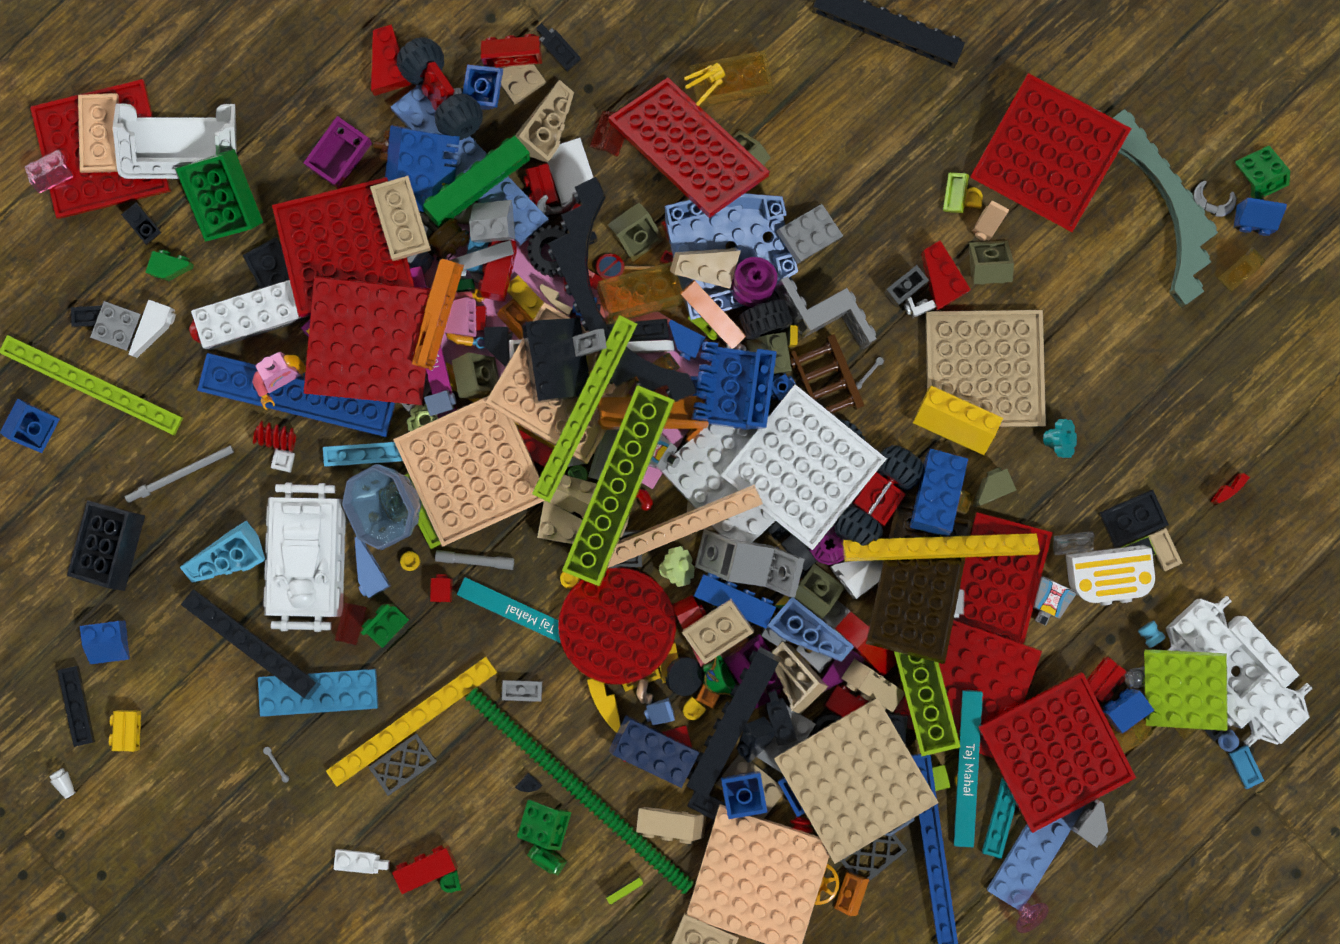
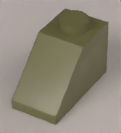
M741 130L733 136L763 166L771 158L760 142Z

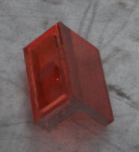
M603 111L590 147L595 150L606 151L618 157L625 137L609 123L608 117L615 112Z
M349 602L344 604L335 641L353 645L358 644L367 607Z

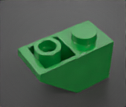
M160 249L159 252L152 251L145 273L170 281L190 271L194 265L189 262L187 257L178 255L175 258L170 256V252Z

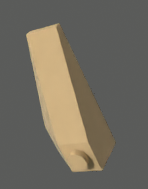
M560 80L557 81L515 135L530 152V157L549 162L559 148V140L565 127L564 122L574 94Z

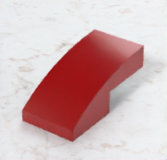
M1244 473L1238 474L1230 487L1223 485L1219 488L1211 503L1219 504L1231 498L1246 484L1250 477Z

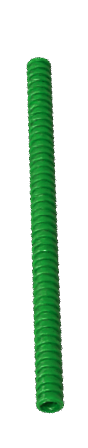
M476 687L466 696V702L469 701L471 706L474 705V709H478L480 714H484V718L487 717L489 722H493V726L496 725L498 730H502V734H506L507 738H511V742L516 743L515 746H520V750L525 751L524 754L530 755L529 758H533L534 763H539L538 766H542L543 771H547L548 775L551 774L553 776L552 779H556L557 783L562 784V788L565 787L567 792L570 791V795H574L576 800L579 799V803H583L585 808L588 807V811H592L594 816L597 815L598 820H602L603 824L608 825V829L611 828L613 833H617V837L620 836L622 841H626V845L629 844L631 849L634 848L635 853H639L640 857H644L645 862H649L648 865H653V869H657V873L663 874L662 877H666L667 882H672L671 885L676 886V890H680V893L683 895L692 887L694 881L689 880V876H684V872L679 871L680 868H675V864H671L670 859H665L666 856H662L661 851H656L657 848H653L652 843H648L647 839H643L642 834L639 835L638 832L634 831V827H630L628 822L625 823V819H621L619 814L616 815L615 810L612 811L610 806L607 807L606 802H602L601 798L598 799L596 797L597 794H593L591 789L588 790V786H584L582 781L579 782V778H575L573 773L570 774V770H566L564 765L561 766L560 761L557 762L555 757L552 758L551 753H547L546 749L541 748V744H537L538 741H533V737L528 736L529 733H524V729H520L518 724H514L515 721H511L510 716H505L506 713H502L500 711L501 708H497L496 704H492V700H488L486 695L483 696L482 691L479 692Z

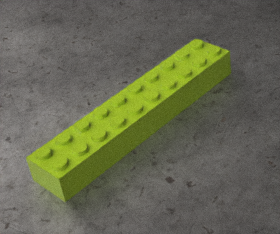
M639 385L636 386L563 567V572L597 586L601 585L675 400Z

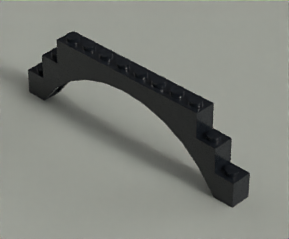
M594 177L574 187L576 190L574 196L578 204L582 203V205L561 215L563 218L561 224L565 232L569 231V234L548 243L550 246L548 252L552 260L556 259L559 265L556 267L558 274L561 278L564 277L567 282L564 285L569 296L573 295L575 299L573 306L577 313L581 312L584 320L581 323L585 331L604 329L607 341L611 329L598 310L591 290L588 271L589 241L594 221L606 199L599 180ZM628 347L625 348L609 381L611 385L614 384L616 387H619L638 378L639 381L636 384L651 391L668 386L666 393L675 402L698 393L689 374L659 367L642 359Z

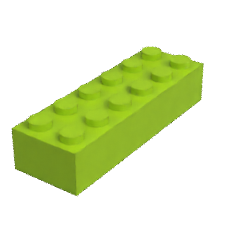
M894 651L921 756L959 748L960 743L939 663Z

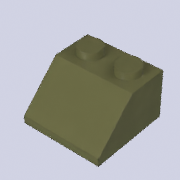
M640 203L607 224L632 261H635L664 240L650 214Z
M1008 241L969 243L970 270L974 284L983 285L1013 281L1014 261Z
M786 332L746 340L747 350L750 352H757V349L777 351L774 375L788 374L792 371Z
M468 352L452 360L453 373L460 398L477 399L490 395L499 380L495 357Z
M1001 467L987 472V477L982 479L973 501L974 507L981 506L1016 491L1008 469L1001 470Z
M813 564L799 582L796 596L793 598L822 620L831 610L845 587L816 564Z

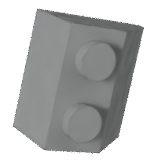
M512 200L473 204L469 220L471 241L484 243L515 239Z
M1097 799L1086 804L1071 828L1073 832L1096 848L1106 841V834L1108 833L1104 803Z

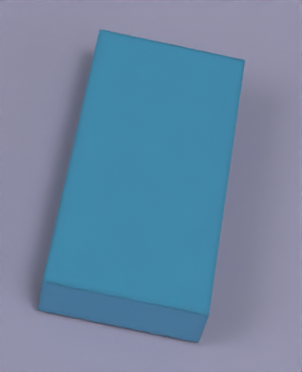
M1247 745L1228 753L1245 789L1264 782Z

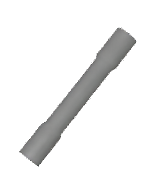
M436 550V562L489 566L513 570L514 558L488 557Z

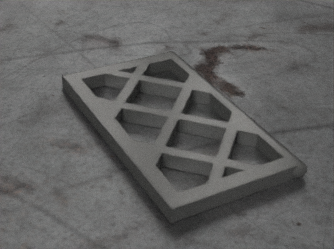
M416 733L368 768L380 783L386 795L389 796L432 766L437 760ZM416 739L419 743L418 751L407 749L408 743ZM403 751L402 762L390 761L394 753ZM406 752L417 754L416 765L405 763ZM421 754L427 755L431 760L425 766H419ZM380 763H386L385 774H379L375 767ZM390 764L401 766L399 777L388 775ZM404 766L415 768L414 773L408 778H402ZM387 778L398 780L397 786L389 790L386 785Z
M893 834L888 836V840L876 839L873 841L872 853L861 852V849L854 852L853 854H857L856 866L849 865L845 861L849 856L840 862L843 863L849 872L857 875L859 869L869 870L870 875L866 878L870 881L906 852L907 849L896 835ZM876 842L887 843L886 854L875 853ZM891 843L898 844L901 848L895 855H889ZM860 855L871 856L870 867L859 866ZM875 856L886 858L885 863L879 868H874Z

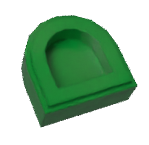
M458 870L441 877L440 887L444 892L452 893L462 890Z

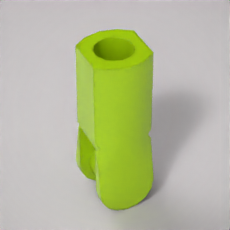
M688 317V320L701 329L710 339H717V333L713 329L707 328L710 325L702 317L692 320Z

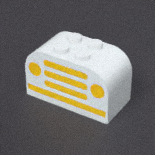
M1145 545L1066 555L1069 585L1076 592V595L1088 602L1100 603V605H1110L1112 601H1120V603L1132 602V598L1145 596L1154 586L1155 572L1152 548Z

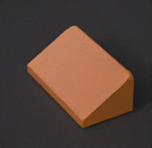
M514 299L500 308L497 313L501 321L519 340L523 339L522 325L525 322L533 321Z
M847 871L834 908L848 916H857L869 879Z

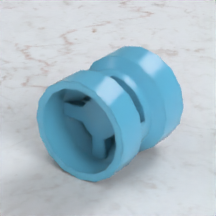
M1155 621L1147 623L1138 630L1140 636L1146 639V644L1149 648L1157 645L1166 637L1163 632L1157 629L1158 625Z

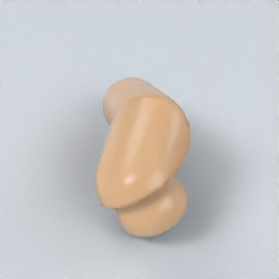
M646 678L639 680L636 694L641 703L651 704L653 695L647 693L649 680Z

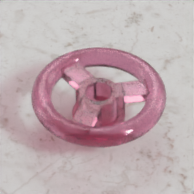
M1030 903L1024 904L1018 911L1020 917L1016 923V930L1019 933H1027L1038 927L1048 914L1049 908L1047 904L1037 903L1033 906Z

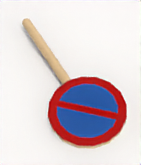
M611 253L601 256L596 263L597 273L605 280H616L621 277L624 270H661L660 266H624V261L621 257Z

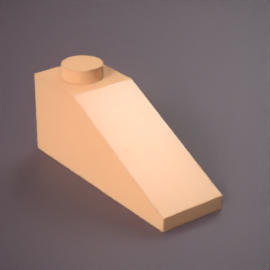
M991 201L981 213L972 230L975 233V237L983 241H989L1009 209Z

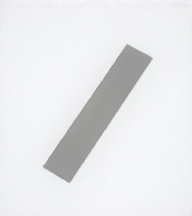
M509 240L449 261L464 265L463 270L512 255L514 252Z

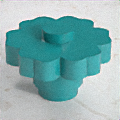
M1058 419L1055 423V429H1050L1044 433L1043 441L1045 446L1054 448L1058 457L1071 458L1074 455V447L1077 445V434L1074 432L1075 425L1072 420Z

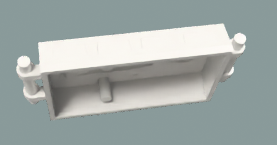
M319 483V485L276 484L275 491L285 492V498H268L264 615L282 616L281 621L271 622V629H281V631H288V629L314 630V632L331 630V622H322V617L343 616L346 513L342 506L343 499H326V493H335V485H326L325 483ZM293 492L318 493L319 496L318 498H293ZM289 616H315V621L289 622Z

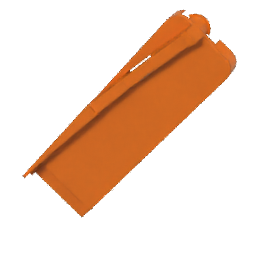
M445 259L439 261L425 308L421 332L412 362L413 365L429 370L434 369L464 268L462 264ZM424 331H425V332H426V336H425L423 345H421V343H422V338H423V334H424Z
M689 396L679 402H675L664 429L707 428L709 425L708 421L692 419L693 410H698L694 408V403L701 402L705 404L704 399ZM602 397L598 403V412L600 414L598 418L599 426L603 430H619L632 397Z

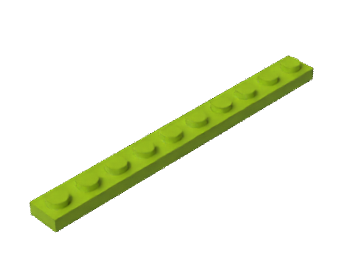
M620 315L618 316L606 341L607 348L601 351L532 492L533 495L550 503L637 323Z
M7 335L2 344L1 354L172 435L176 434L183 420L182 417L11 336Z

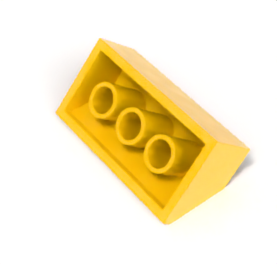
M930 386L913 424L981 455H985L996 436L1003 418L934 386Z

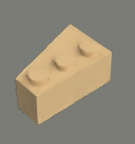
M730 248L675 252L670 271L675 275L730 289L740 250Z
M782 642L772 652L781 657L775 671L791 704V710L802 714L828 686L792 645Z

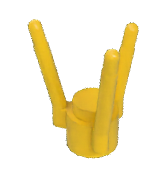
M718 63L684 78V80H689L704 74L685 86L686 89L706 78L710 83L714 81V84L696 103L697 106L718 85L723 83L721 78L725 76V72Z

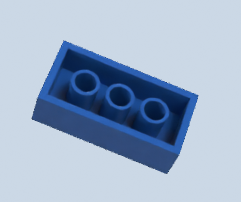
M934 449L929 450L924 462V474L919 484L910 528L943 537L950 535L953 530L968 458Z
M708 573L707 576L703 574L695 591V597L717 607L732 599L746 620L767 629V625L776 608L772 606L773 601L764 597L759 600L754 597L755 593L744 589L741 592L736 589L738 585L726 581L725 584L719 582L720 577Z

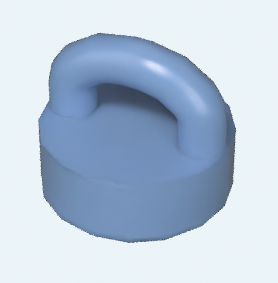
M1227 730L1218 738V744L1223 750L1231 752L1238 747L1239 739L1232 730Z

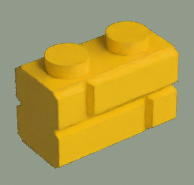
M113 711V715L110 716V726H113V733L109 736V746H112V751L134 752L140 750L141 711Z

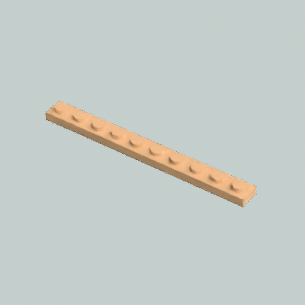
M755 484L618 541L608 568L762 505L763 502Z

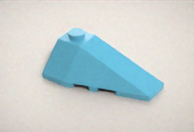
M245 521L184 563L180 568L191 582L214 578L217 575H228L235 571L250 570L263 562L265 557L259 536L250 524Z

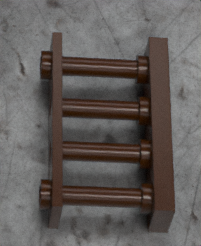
M835 334L826 338L827 342L824 343V346L797 356L795 350L790 353L792 368L797 369L806 393L815 401L817 398L841 388L847 389L849 394L847 399L825 408L831 414L848 406L854 407L855 410L865 406ZM827 352L828 354L832 353L834 360L831 364L807 374L804 373L800 363ZM834 370L840 372L842 377L839 379L840 381L812 392L808 381Z

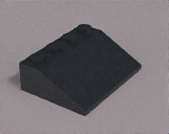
M580 318L525 322L522 325L534 404L579 398L589 378L586 355L576 356L573 337L582 334Z
M87 500L67 576L105 588L125 591L145 515Z

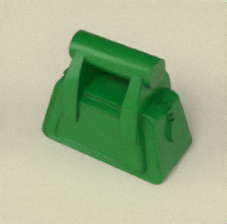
M535 844L527 854L531 858L532 863L538 865L547 873L557 876L567 863L563 857L552 850H547Z

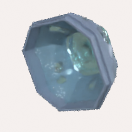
M375 464L349 478L346 483L342 506L358 540L378 550H383L412 534L414 527L419 521L421 501L411 480L407 476L398 473L395 469Z

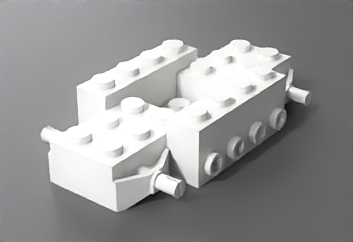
M1225 596L1219 603L1215 604L1203 599H1196L1166 627L1171 642V647L1167 651L1227 653L1228 726L1243 728L1249 723L1251 735L1244 741L1248 747L1259 739L1277 745L1282 744L1310 718L1304 696L1312 690V687L1305 683L1300 690L1294 691L1286 688L1299 674L1247 617L1235 616L1228 624L1226 623L1223 610L1232 602L1229 597ZM1237 665L1240 668V674L1234 677L1231 674V669Z

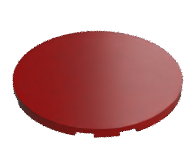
M607 568L600 586L581 579L570 590L562 604L559 615V637L567 658L582 674L605 684H629L649 676L666 660L675 639V612L663 588L651 577L629 568Z

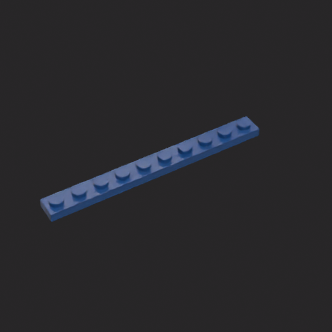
M921 753L911 755L936 797L931 756H921ZM938 804L919 814V822L937 944H958Z

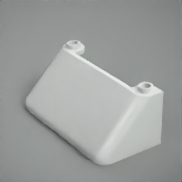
M116 104L113 136L118 174L127 179H179L176 171L178 167L235 149L237 154L235 104L220 105L216 110V118H137L136 109L132 105Z

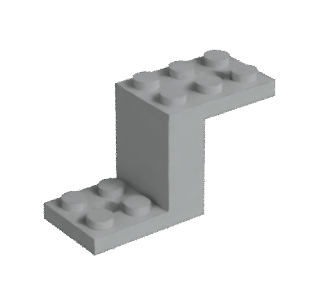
M788 276L781 279L775 286L774 290L779 299L786 301L794 325H797L802 338L842 317L861 350L876 340L874 328L868 325L865 320L866 315L864 311L858 308L854 294L849 292L847 288L807 310L804 298L799 297L796 291V284Z
M704 529L695 567L726 581L765 586L786 596L795 597L805 559L770 545L734 540Z

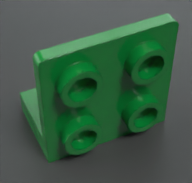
M1271 146L1262 148L1236 161V166L1251 183V197L1254 199H1261L1290 185V169Z
M394 604L381 605L375 612L377 616L374 619H368L362 626L363 631L361 634L363 636L369 635L381 648H384L410 620Z
M528 800L517 837L547 850H561L572 812L553 809L533 800Z

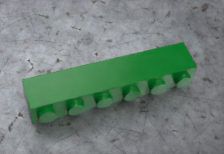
M515 135L511 139H505L499 148L489 151L480 162L476 161L466 173H460L454 182L450 185H444L435 196L428 197L423 204L424 212L439 229L444 223L457 216L530 160V152Z

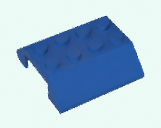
M391 125L385 178L387 177L388 181L408 176L418 210L424 212L423 204L425 200L430 196L438 194L444 186L442 183L451 184L455 181L456 167L447 166L445 163L457 164V159L443 157L444 151L458 152V147L447 146V144L459 145L460 136L452 137Z
M703 342L702 351L705 353H701V358L711 362V366L707 364L699 365L700 372H698L696 389L699 391L695 396L705 399L706 404L701 402L694 403V408L698 410H693L692 419L708 421L710 425L745 430L767 428L777 351L757 349V352L718 347V343Z

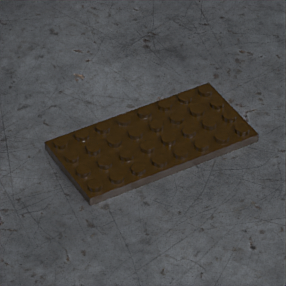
M900 502L894 511L888 539L943 537L910 528L914 506ZM955 517L953 530L948 537L970 536L973 521ZM966 557L883 560L866 644L944 664Z

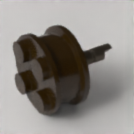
M423 213L420 214L422 221L434 232L428 243L431 251L437 256L436 260L438 262L442 259H453L457 254L456 250L460 246L463 247L470 240L468 237L469 231L462 230L457 225L456 218L448 220L438 229L428 216H425Z

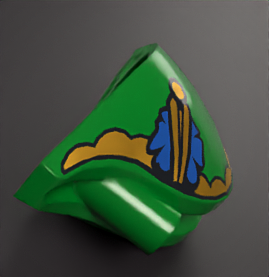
M718 655L714 658L713 662L703 666L706 672L704 684L713 694L733 697L730 694L736 682L729 667L721 655Z

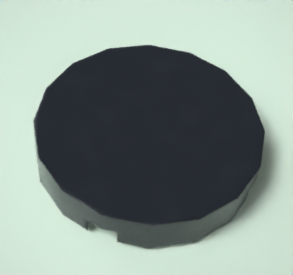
M678 657L667 668L666 684L677 695L689 696L700 687L703 680V671L700 664L695 659L689 657Z

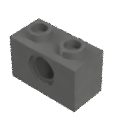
M916 265L887 288L884 293L894 306L898 307L908 297L923 287L929 279Z

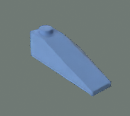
M793 597L767 625L768 628L782 639L841 662L854 648L850 642Z

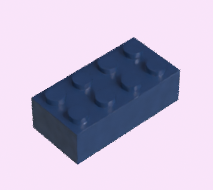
M627 715L608 750L612 755L682 788L699 754L693 747Z

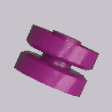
M750 257L740 262L731 283L733 297L740 304L747 307H755L768 302L777 283V272L774 266L768 260L760 257Z

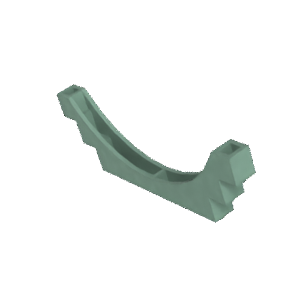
M1124 109L1113 119L1132 129L1118 153L1137 165L1149 177L1166 202L1174 224L1177 243L1176 268L1169 293L1178 305L1183 307L1204 292L1202 283L1199 279L1194 278L1193 275L1211 263L1209 254L1206 250L1201 249L1200 246L1218 233L1217 227L1213 221L1208 220L1204 215V209L1195 203L1192 193L1183 187L1180 177L1171 171L1168 161L1165 158H1161L1158 154L1156 145L1150 143L1146 138V132L1137 126L1134 116Z

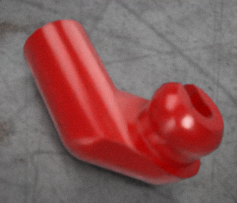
M639 489L636 498H639L641 508L648 511L653 505V500L648 491Z

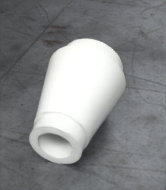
M64 768L49 776L52 785L65 799L76 793L69 773Z

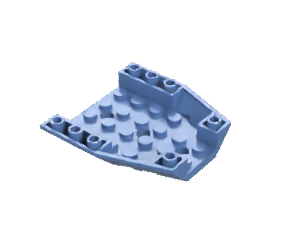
M745 193L710 218L690 199L665 206V223L673 258L675 252L726 249L727 242L733 241L735 248L740 250L736 269L738 264L746 258H763L768 260L777 272L776 285L781 279L787 276L789 278L798 272L795 259L776 232L779 228L785 226L783 216H786L782 196ZM767 231L771 232V240L764 242L763 234ZM677 275L681 291L694 280ZM695 280L723 311L744 306L733 297L731 287L729 289ZM683 298L690 319L700 318L701 316Z

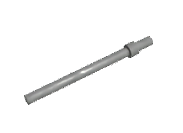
M230 445L149 485L144 484L138 487V490L126 495L125 499L130 503L140 497H147L151 495L150 492L234 453V449Z

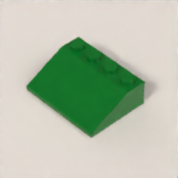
M235 149L176 168L205 242L251 230L263 223Z

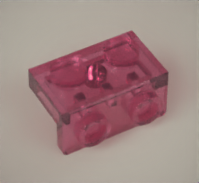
M60 149L24 166L29 182L38 193H42L73 177Z

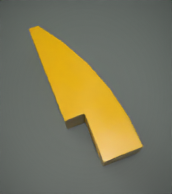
M588 679L589 690L597 709L608 725L617 733L621 723L615 694L607 695L605 683Z

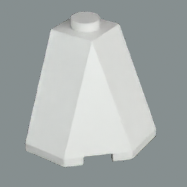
M883 560L849 561L834 564L830 568L851 597L857 599L879 582Z

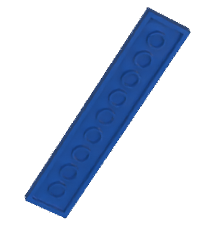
M207 353L197 391L263 407L260 401L262 397H259L252 382L254 374L257 372L256 365ZM299 376L275 391L267 393V395L272 397L275 406L273 407L271 402H267L265 404L266 408L387 437L395 407L394 402L304 394L305 382L303 376Z

